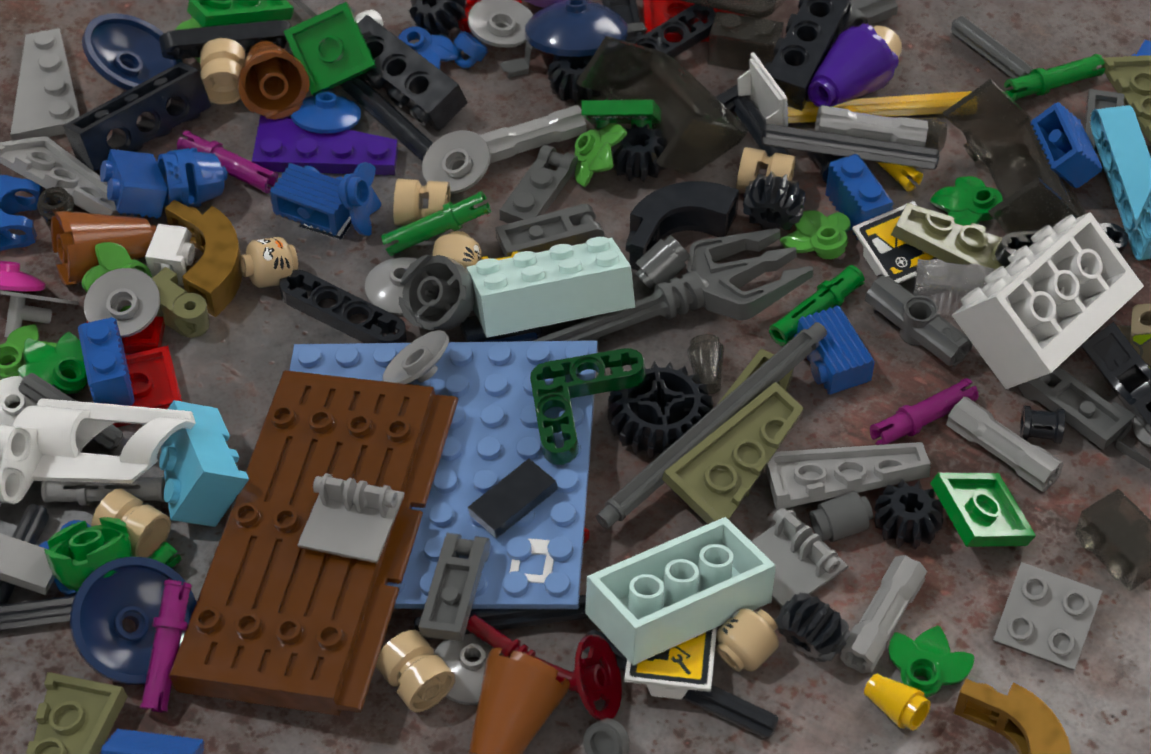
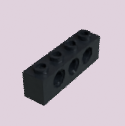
M799 0V11L797 14H791L786 26L787 34L785 38L779 37L777 40L772 63L766 62L764 65L786 95L789 107L803 110L809 98L808 87L838 35L842 33L851 15L853 0Z
M366 15L358 22V26L377 66L365 72V78L375 89L380 90L384 88L389 98L398 107L402 108L405 105L411 109L410 113L421 125L425 126L428 123L437 131H440L468 103L457 82L369 15Z
M180 62L63 125V128L76 159L91 170L96 171L101 169V164L104 160H108L111 149L137 152L143 147V144L154 138L168 135L175 126L197 119L201 112L212 106L199 70ZM171 98L170 104L166 108L167 102ZM142 114L141 120L137 124V119ZM113 130L110 139L107 140L109 132Z

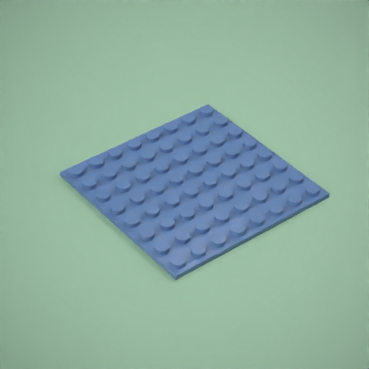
M598 341L449 342L444 354L436 363L438 367L436 373L424 382L415 380L408 383L411 385L433 387L435 394L454 396L459 401L426 507H412L413 510L422 511L423 516L402 583H388L389 586H396L400 589L394 609H424L447 533L461 534L462 539L474 540L475 536L490 539L489 557L483 566L472 609H578L595 394L570 398L579 446L578 454L571 462L556 465L547 461L543 455L530 375L538 364L598 353ZM410 343L294 344L289 371L383 381V374L388 364ZM592 369L584 370L577 377L581 380H592L596 377V371ZM570 374L565 375L566 382H571ZM545 379V385L553 384V379ZM551 407L543 415L548 418H558L564 414L565 410L560 407ZM562 431L554 433L556 448L564 447ZM529 458L556 480L558 490L496 539L469 515L468 506ZM527 538L550 540L548 543V553L554 559L552 573L545 578L544 583L528 582L525 575H543L546 555L531 554L532 547ZM464 555L459 556V558L468 559L469 557ZM512 559L520 560L519 571L510 572Z

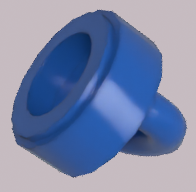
M465 31L460 32L454 40L458 52V59L454 61L463 69L471 68L477 61L481 62L488 53V48L482 42ZM462 51L470 56L467 60L462 58Z

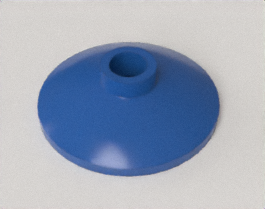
M321 92L316 96L305 97L299 110L291 114V119L297 126L316 133L346 131L356 126L361 119V110L355 102L330 92Z

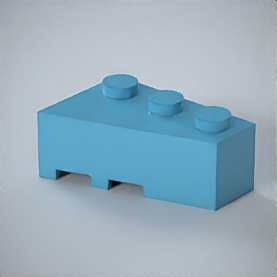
M173 400L168 409L192 411L196 424L191 429L182 428L177 430L161 446L159 465L160 469L164 470V501L169 506L170 520L216 527L234 502L236 496L239 495L248 482L249 477L246 472L239 471L235 464L239 460L237 450L229 449L226 441H228L230 435L218 408Z

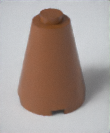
M269 41L259 42L250 49L238 77V91L245 107L251 112L265 116L268 119H282L298 111L310 87L309 77L303 64L295 56Z
M70 211L54 212L55 216L51 218V239L53 252H58L62 263L56 264L62 283L65 286L80 283L88 270L99 265L95 245L102 242H111L123 246L131 260L145 258L156 231V226L150 225L146 218Z
M502 648L491 649L486 660L468 754H522L564 698L570 687V682L567 678L562 683L557 681L555 678L558 671L555 668L530 655L513 650L510 658L499 656Z

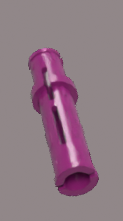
M187 130L182 134L188 140L181 136L178 139L177 150L197 148V152L213 153L218 157L221 166L226 167L227 174L262 190L266 194H269L271 190L267 184L274 187L275 182L278 181V174L276 172L270 171L224 149L223 144L220 142H209Z
M964 378L959 383L913 406L904 405L898 408L895 415L879 423L872 424L870 426L871 438L875 440L882 437L881 440L876 442V445H885L906 435L914 436L920 433L923 426L949 414L963 397H968L974 402L978 400L977 387L974 385L966 390V387L973 382L968 378Z
M164 581L159 617L154 618L152 625L156 628L143 699L142 703H140L141 709H151L150 711L162 713L168 712L172 687L169 674L179 650L181 635L186 632L188 623L184 622L189 593L192 589V585L189 583L181 585V581Z

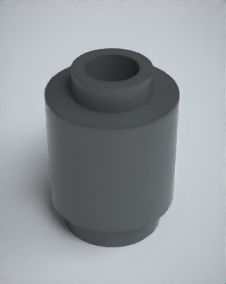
M670 235L665 240L660 239L636 262L640 269L635 274L651 290L659 283H669L670 279H673L687 266L684 262L691 256Z
M852 491L818 504L816 510L809 512V518L814 533H817L823 542L829 540L833 543L868 530L869 520L873 519V511L865 496L860 497L857 492Z

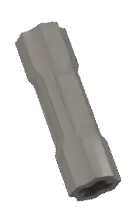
M575 105L550 113L548 116L509 128L504 127L481 134L480 136L489 146L490 163L543 146L544 144L560 142L580 136L587 132V124L581 115V108Z
M821 105L817 113L815 131L925 147L928 122L903 117L892 118L858 113L848 109Z
M963 397L949 413L946 423L948 427L968 441L978 443L1013 467L1017 475L1040 491L1045 492L1055 483L1062 472L1061 470L1064 465L1062 461L1040 446L1030 444L996 421L992 413L970 398Z
M906 555L895 556L882 578L880 588L859 623L854 625L850 632L851 635L846 640L847 644L842 649L839 657L847 667H851L860 673H872L886 648V642L907 606L913 602L925 581L924 576L927 570L919 561L912 560Z

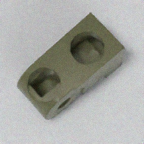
M167 267L163 268L152 278L160 293V307L156 317H164L165 325L185 337L195 338L203 335L210 326L206 300L199 294L187 293L186 290L179 287L177 274Z

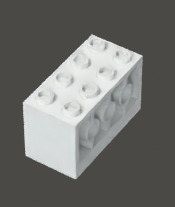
M1091 212L1076 219L1071 214L1059 221L1053 229L1050 225H1047L1031 237L1034 243L1030 247L1025 245L1008 257L1010 264L1006 268L1001 266L987 275L984 279L987 285L982 289L977 287L967 293L960 300L963 306L952 315L1005 389L1052 373L1144 287Z

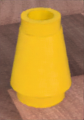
M878 673L868 680L864 688V695L870 698L901 729L907 727L912 731L916 730L924 722L930 711L931 702L925 698L923 691L883 677Z

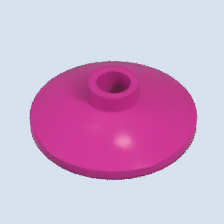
M0 261V290L41 291L45 289L46 283L35 276L20 271V263Z

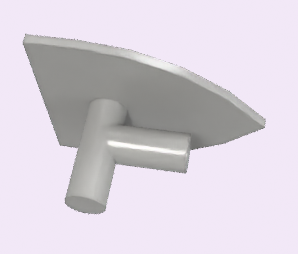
M0 290V294L10 296L4 337H8L11 332L22 327L23 320L50 323L52 310L25 305L26 298L79 305V301Z

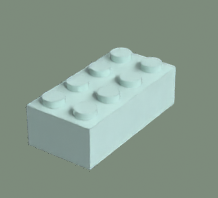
M594 237L587 240L586 243L573 246L558 244L551 247L548 251L537 253L523 251L516 253L512 258L502 260L488 258L478 261L476 265L466 267L471 275L475 292L473 310L487 338L635 308L631 265L613 238Z
M723 517L587 576L585 614L628 661L635 665L723 625L741 608H748L753 611L771 603L776 565L732 522Z

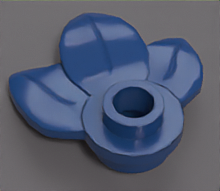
M422 27L406 28L398 37L438 69H440L441 61L458 59L457 48L450 39L442 35H430ZM412 40H419L417 43H410Z
M368 162L360 163L354 173L346 174L338 187V197L345 208L349 210L354 229L363 236H371L372 226L369 215L382 206L381 201L371 186L376 168Z

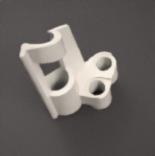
M41 398L37 405L28 406L22 410L12 426L0 425V502L19 503L33 481L132 484L159 461L157 460L158 451L173 433L182 428L191 429L196 424L192 411ZM115 422L144 425L128 440L120 456L81 453L89 441Z

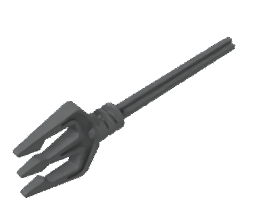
M775 228L696 241L690 247L689 254L691 257L688 259L687 273L683 274L681 279L673 278L670 279L669 283L662 282L655 285L654 294L636 301L635 308L602 314L533 341H592L657 315H662L667 320L676 318V314L684 315L688 313L689 309L697 310L702 307L707 311L736 320H748L812 278L814 275L813 267L807 266L785 270L780 280L749 291H742L739 288L761 274L777 271L797 256L796 248L771 250L765 252L760 257L722 264L714 262L744 250L759 252L780 239V229Z

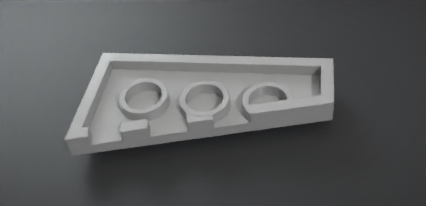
M60 28L26 34L11 126V139L20 140L66 134L63 125L78 118L80 114Z
M47 136L0 142V163L89 213L135 217L133 214L127 216L126 213L120 215L114 201L107 198V183L101 182L98 174Z
M915 442L779 451L771 458L765 467L776 510H779L782 507L788 508L839 497L852 491L858 493L886 487L888 484H899L902 479L905 482L927 478L930 477L931 463L923 443Z

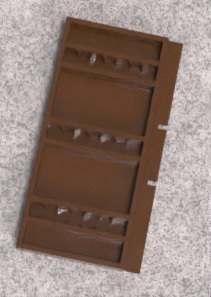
M283 371L246 469L249 480L235 498L169 674V678L177 692L340 716L341 710L362 712L400 590L396 586H389L388 583H402L423 516L422 511L413 510L412 507H426L459 401L457 397L437 395L434 392V388L429 386ZM327 473L331 474L333 478L345 481L349 478L355 479L356 483L363 480L368 485L377 487L388 485L391 487V490L404 492L405 495L378 563L298 547L300 537L319 493L313 491L314 480L317 476L323 477Z

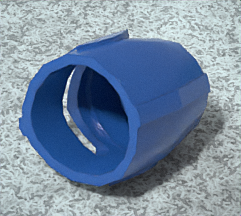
M197 148L168 151L158 156V168H160L161 175H163L167 186L165 207L175 199L187 207L195 208L202 206L201 203L222 195L224 181L227 180L228 175L226 167L221 166L215 154L197 152Z

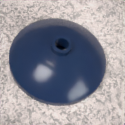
M565 0L554 3L536 12L525 25V38L530 45L546 53L570 57L592 56L609 52L622 45L628 34L627 24L619 14L603 5L588 0Z
M119 13L100 15L90 21L82 36L84 53L94 70L107 82L124 91L130 90L180 62L183 63L182 59H165L162 56L159 37L163 32L152 24L134 16Z
M124 557L100 566L85 579L79 587L71 606L70 629L77 651L90 668L101 676L118 683L128 685L146 683L156 628L152 625L154 618L159 617L164 581H181V585L186 583L176 571L166 564L150 558ZM112 570L117 571L112 576L103 578L106 573ZM191 590L184 620L188 624L196 605V600ZM124 619H131L135 623L136 628L134 632L124 630L122 626ZM185 632L181 635L180 645L183 640Z

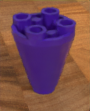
M862 24L859 27H851L840 33L810 82L808 96L818 107H821V105L833 107L874 93L889 84L894 76V70L898 67V57L871 25Z

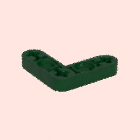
M623 348L548 361L538 364L532 370L530 380L543 455L547 461L556 465H563L571 462L578 454L579 446L570 398L638 386L645 378L644 358L640 352L631 348ZM630 365L632 370L624 371L622 366ZM605 368H610L611 375H606ZM589 369L599 373L592 380H581L577 377L579 373ZM570 374L571 382H566L565 375ZM545 379H553V384L545 385ZM551 407H560L565 410L564 414L558 418H548L543 415ZM562 431L564 447L556 448L554 433Z

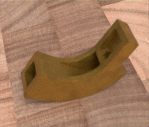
M174 199L165 207L168 225L186 227L192 234L190 243L203 252L200 260L182 276L184 289L187 293L201 295L206 300L208 313L217 317L233 300L242 281L241 254L236 231L230 220L215 207L211 206L202 215L196 208L187 207Z
M967 678L965 679L959 692L954 714L1001 734L1013 744L1019 754H1071L1069 740L1062 724L1053 711L1035 694L1013 682L1008 695H1004L988 684L976 683Z

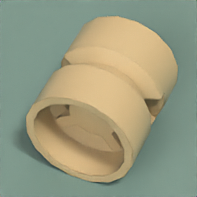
M227 38L211 40L202 47L200 52V75L208 98L212 103L231 104L241 99L238 91V77L245 62V51L234 40Z
M745 147L740 162L736 189H739V193L744 194L749 182L757 177L760 169H767L766 176L771 171L779 177L787 174V180L792 181L796 156L774 153L771 157H768L765 150Z
M397 179L393 205L395 226L408 225L442 210L444 204L451 202L450 182L428 181L425 186H422L419 180ZM423 198L429 199L428 209H422Z
M122 488L115 489L104 497L95 510L91 526L101 525L99 518L102 517L122 520L126 523L130 535L132 557L145 558L151 555L163 541L166 542L171 527L169 516L149 504L143 505L142 500Z
M408 630L392 638L380 651L376 668L390 685L399 687L396 693L413 712H422L435 706L447 696L454 685L455 674L438 655H434L432 646L417 630Z

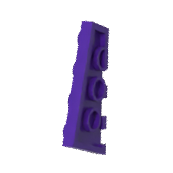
M260 115L252 162L274 172H285L289 163L301 167H314L320 173L352 174L360 163L368 162L375 166V175H395L398 141L397 139L349 129L338 133H316L300 128L292 121L291 117L268 119Z

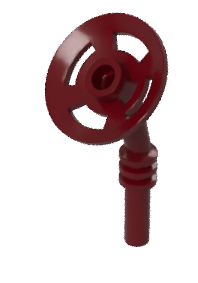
M473 615L469 619L466 629L492 648H502L500 653L504 657L510 658L514 650L537 658L558 671L555 679L562 683L567 678L570 682L569 690L576 691L580 695L586 710L594 719L598 721L607 718L613 719L618 713L622 698L621 675L614 652L603 637L592 634L581 639L576 650L575 669L571 672L536 657V652L533 649L528 652L529 647L523 644L520 646V640L515 639L512 641L478 616ZM590 647L588 658L582 659L581 655L584 649ZM601 697L605 701V704L603 708L598 711L594 705V701L600 699Z

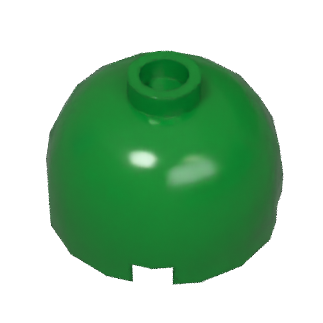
M102 517L99 518L101 525L88 527L85 520L70 525L50 537L47 541L49 550L45 549V555L54 577L68 589L78 591L85 579L100 566L115 559L132 557L131 540L125 522L118 518ZM112 570L106 573L103 578L112 576L117 571Z

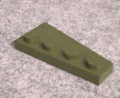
M1151 55L1103 58L1105 64L1101 67H1105L1106 76L1117 93L1124 94V104L1133 107L1139 126L1151 144Z
M910 203L906 204L891 233V236L985 282L984 279L987 275L1003 266L995 256L1002 237L986 233L985 226L975 223L965 226L956 224L952 216Z
M777 382L773 383L664 471L662 480L707 524L723 517L730 520L800 418L804 408Z
M47 672L44 683L47 689L44 703H39L35 718L38 722L34 741H29L26 754H99L128 697L125 690L120 686Z

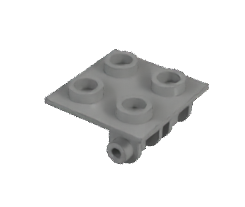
M327 473L323 477L317 476L314 480L313 491L319 493L300 537L298 547L378 563L405 495L404 492L391 490V487L388 485L383 487L368 485L363 480L359 483H356L355 479L352 478L345 481L333 478L331 474Z
M782 507L777 510L773 515V520L776 524L751 541L776 565L772 598L781 607L787 601H790L795 594L800 592L812 594L848 568V565L838 556V553L835 550H831L821 540V537L813 532L810 526H806L796 516L792 509L786 510Z
M1021 562L993 641L1075 670L1102 590Z

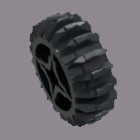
M654 361L651 368H645V378L638 386L610 392L607 417L609 424H611L613 435L620 436L622 447L632 445L635 455L645 450L651 459L655 453H663L713 409L712 396H709L707 384H700L698 374L688 376L685 366L675 370L671 362L666 367H658Z

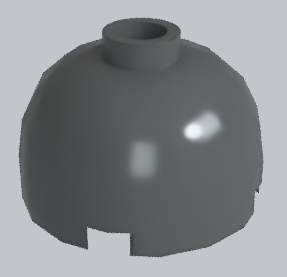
M442 255L421 256L410 264L402 276L400 284L404 285L403 298L399 297V306L404 317L414 326L431 331L451 330L464 322L473 310L475 292L471 275L464 266L452 258Z

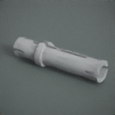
M165 476L139 477L132 484L42 481L41 494L45 503L78 502L79 505H90L92 501H102L108 493L122 488L142 501L165 502Z

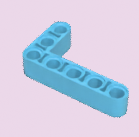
M1130 105L1094 109L1090 119L1092 135L1124 229L1128 234L1133 255L1137 260L1151 259V157L1136 114Z

